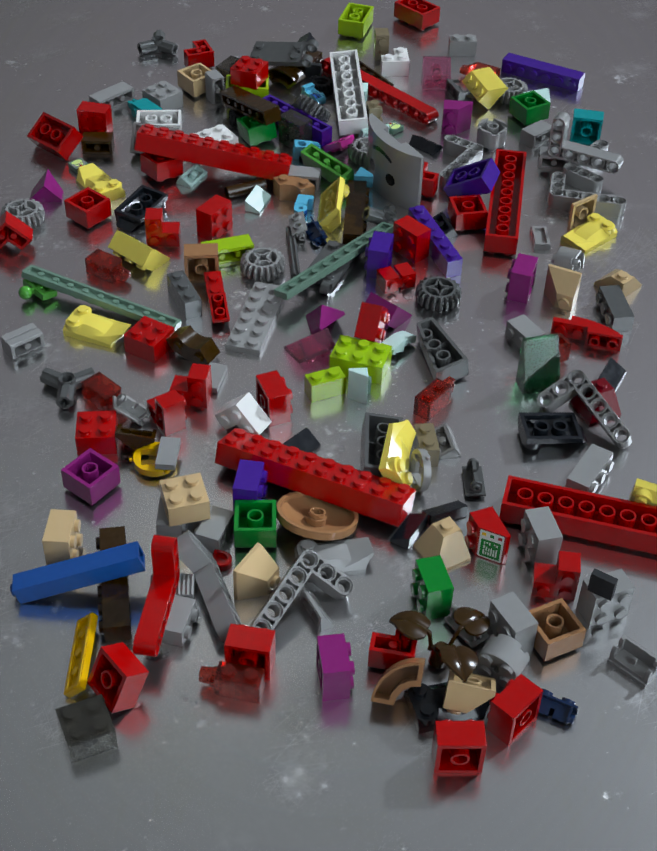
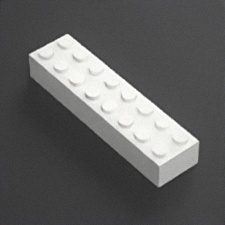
M357 49L329 52L339 136L359 134L361 129L368 128V117Z

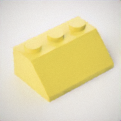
M490 67L472 70L462 80L476 100L488 110L508 89Z
M116 230L108 248L114 250V255L120 258L124 256V260L130 264L135 262L137 264L136 267L143 271L146 269L154 271L170 260V257L119 230Z

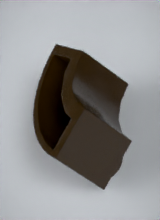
M273 66L268 69L269 79L272 84L278 82L285 85L287 89H290L306 77L295 66Z
M191 325L178 328L166 339L174 352H177L183 358L193 363L209 364L220 353L212 337H204L198 334Z

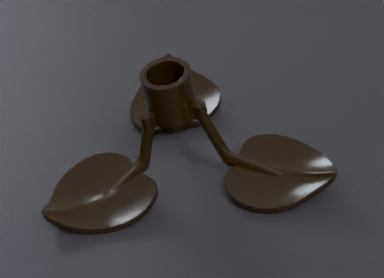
M470 607L458 608L454 612L453 620L460 626L448 644L439 641L434 645L432 632L428 629L431 621L420 612H399L390 618L389 623L394 625L402 635L412 640H421L427 635L429 642L428 650L431 651L428 659L429 664L436 669H442L446 665L455 675L466 682L471 673L476 669L479 659L477 654L470 648L463 645L456 647L453 643L463 629L471 636L484 634L490 626V619L476 609Z

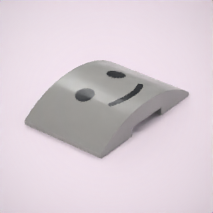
M372 113L369 114L366 170L373 174L374 190L389 202L407 210L410 207L420 205L424 157L407 142L402 144L389 134L388 126Z

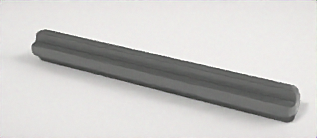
M287 226L286 238L291 277L293 278L300 274L296 237L295 235L292 236L291 228Z

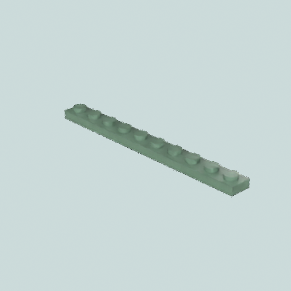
M381 222L274 289V295L284 300L291 299L366 250V246L368 247L369 237L373 236L374 231L393 233V224Z
M32 264L21 271V277L30 282L38 283L44 287L102 307L105 310L113 311L135 321H139L143 316H147L174 327V332L181 327L182 320Z

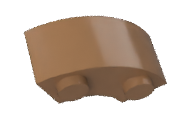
M286 174L273 177V193L279 201L288 200L296 202L298 194L312 195L315 201V186L308 179L288 176Z
M409 658L389 667L378 680L371 696V702L394 706L397 696L403 690L410 687H421L426 658Z

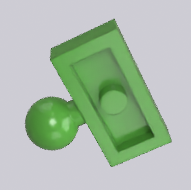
M23 279V286L19 289L18 294L25 300L31 298L32 294H35L44 301L57 296V291Z

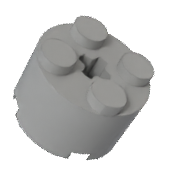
M489 118L483 119L478 124L476 143L484 148H488L489 151H496V149L503 147L506 143L507 124L496 118H493V121H488Z
M560 246L557 254H553L551 263L579 272L584 267L585 254L582 250Z
M493 634L477 655L479 659L477 671L482 676L495 678L498 684L504 688L510 679L515 680L522 674L530 661V656L527 651L524 654L520 649L522 645L514 638L505 634H498V636Z

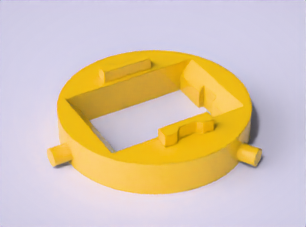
M154 442L136 449L133 458H129V462L134 463L135 469L140 474L148 477H159L170 473L171 470L155 469V464L141 465V455L157 456L160 442Z

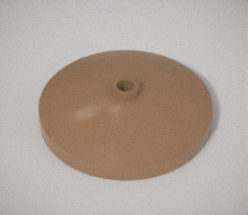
M297 491L281 497L276 507V518L283 527L299 536L310 539L338 540L346 538L355 532L359 517L357 512Z

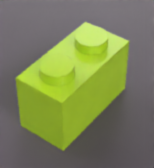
M339 366L305 374L304 392L311 403L343 395L346 392V376Z

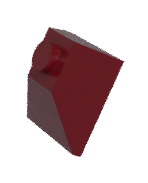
M605 378L591 381L616 415L621 417L615 389ZM587 392L584 397H591L593 392ZM578 395L569 401V404L589 427L599 424ZM599 406L595 409V411L600 412L604 409V407Z

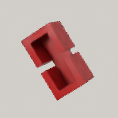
M408 262L396 264L394 269L391 266L377 269L376 283L384 294L399 291V288L403 290L415 287L416 272Z

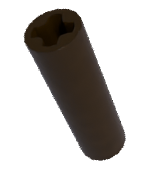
M260 178L227 186L224 188L225 196L231 199L250 194L256 185L263 190H267L266 180Z

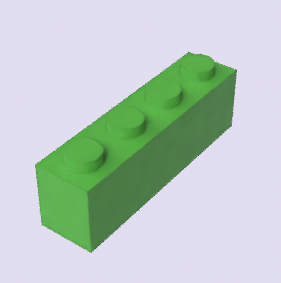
M312 143L300 152L303 165L321 168V176L329 182L333 183L340 176L345 179V184L347 185L348 180H354V170Z

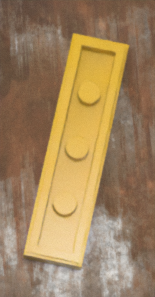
M93 612L79 619L76 624L64 688V695L68 698L86 690L98 615Z

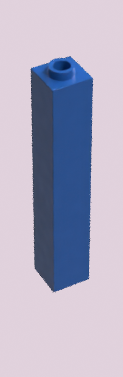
M138 541L23 571L13 574L10 591L12 596H16L20 604L140 573L146 571L145 554Z

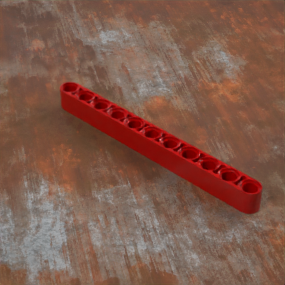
M330 57L321 60L322 70L332 75ZM360 70L362 83H368L369 96L424 125L438 119L439 113L434 107Z

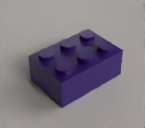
M492 158L455 168L443 189L448 197L488 194L493 190L500 170Z

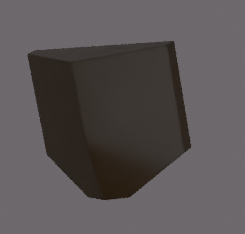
M118 424L115 437L132 450H136L154 443L157 430L146 431L122 427V424Z

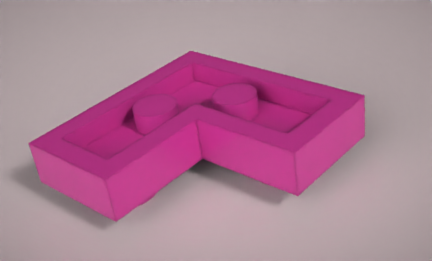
M354 135L344 136L323 146L324 151H331L333 153L338 150L347 149L349 144L353 143Z

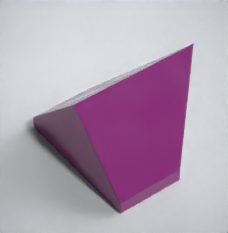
M48 169L33 188L30 200L62 202L64 192Z
M320 305L306 315L312 335L344 316L345 313L338 309Z

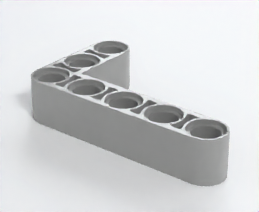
M559 112L552 122L548 154L551 157L608 173H617L624 162L623 157L616 153L568 141L567 134L570 116L566 112Z
M446 135L444 137L443 152L456 157V159L440 172L439 188L444 190L443 188L453 169L482 161L483 146L455 135Z
M600 139L591 144L590 147L608 151L609 142ZM567 162L563 167V173L566 175L565 183L585 192L600 194L604 178L591 172L592 168L572 162Z
M554 172L552 174L548 207L569 211L572 203L597 194L594 213L611 217H622L624 215L627 202L624 197L564 189L566 175L563 172Z
M578 369L571 371L538 395L537 402L543 412H553L578 395L618 448L625 449L631 445L632 439L628 429L583 371ZM582 378L580 383H574L575 379ZM561 389H567L564 394H558ZM587 392H593L591 397H584ZM545 400H551L548 405H543ZM599 406L604 407V409L600 412L595 411V409ZM610 420L615 421L613 426H607L606 424ZM620 435L627 436L623 441L617 440Z
M188 530L177 537L179 559L193 572L215 630L221 641L225 644L230 623L237 625L242 623L216 560L192 532Z
M306 550L295 559L250 624V627L259 626L274 630L307 580L336 600L344 599L353 591L354 583L347 575L312 550ZM303 558L309 560L310 566L304 564ZM320 571L327 574V579L321 576ZM291 575H295L298 578L299 583H295L292 580ZM338 584L344 587L345 592L339 590ZM279 592H284L287 596V600H283L280 597ZM267 609H272L275 612V618L268 615Z

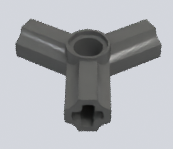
M157 30L154 32L151 40L139 42L137 49L140 55L154 52L158 54L167 53L174 56L177 54L178 45L165 40V33L162 30Z
M393 205L385 206L382 211L368 206L363 210L362 218L364 221L377 225L381 222L394 225V222L397 221L396 207Z
M46 367L42 371L40 381L57 388L56 405L62 409H69L70 406H73L77 389L96 383L97 377L92 367L77 373H60Z

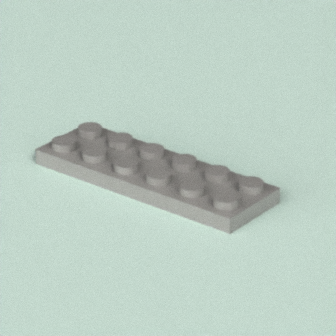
M263 282L254 283L227 339L225 350L260 356L284 303V299L274 295V289L280 285Z

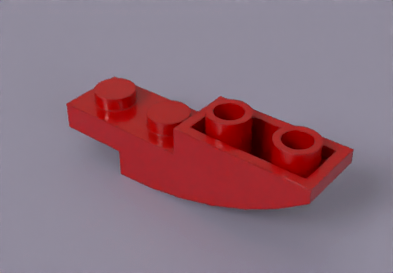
M221 271L204 272L206 297L212 323L230 322Z
M572 316L571 320L558 317L553 318L550 335L583 340L586 346L620 352L623 335L598 322Z

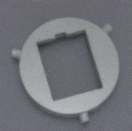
M425 448L414 449L410 459V472L413 476L412 486L417 492H420V495H424V491L428 490L431 482L430 455ZM420 464L423 468L422 478L419 474Z

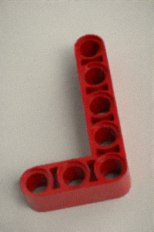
M154 535L151 543L153 578L133 641V654L158 656L179 583L180 563L177 537Z

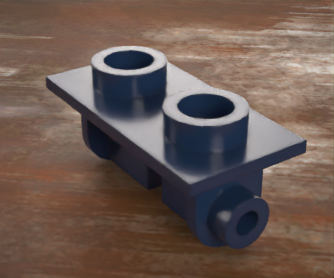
M311 216L312 221L306 223L308 231L305 232L314 246H320L323 242L327 244L325 240L328 238L318 220L314 221Z
M543 689L538 713L548 716L550 709H553L555 711L552 719L566 725L568 723L573 724L576 715H573L572 712L578 714V706L575 705V702L565 697H562V700L556 698L552 692Z

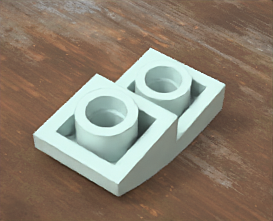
M402 330L392 334L382 343L392 346V355H396V353L404 352V347L408 346V344L415 343L417 336Z

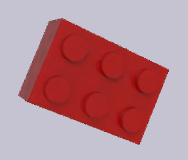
M398 0L394 3V17L420 30H424L439 22L440 7L426 0Z
M43 112L27 137L36 146L67 161L83 138V135L74 126Z

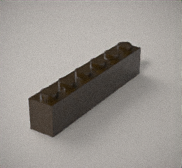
M235 85L220 91L224 106L267 126L281 120V109L277 104Z
M348 180L350 193L346 198L342 244H348L366 232L367 221H364L362 216L363 210L369 204L370 187H367V181Z
M125 526L99 528V537H96L97 550L102 551L127 544ZM128 576L102 582L101 586H97L98 599H102V602L98 603L99 616H103V620H99V633H104L105 642L132 639Z

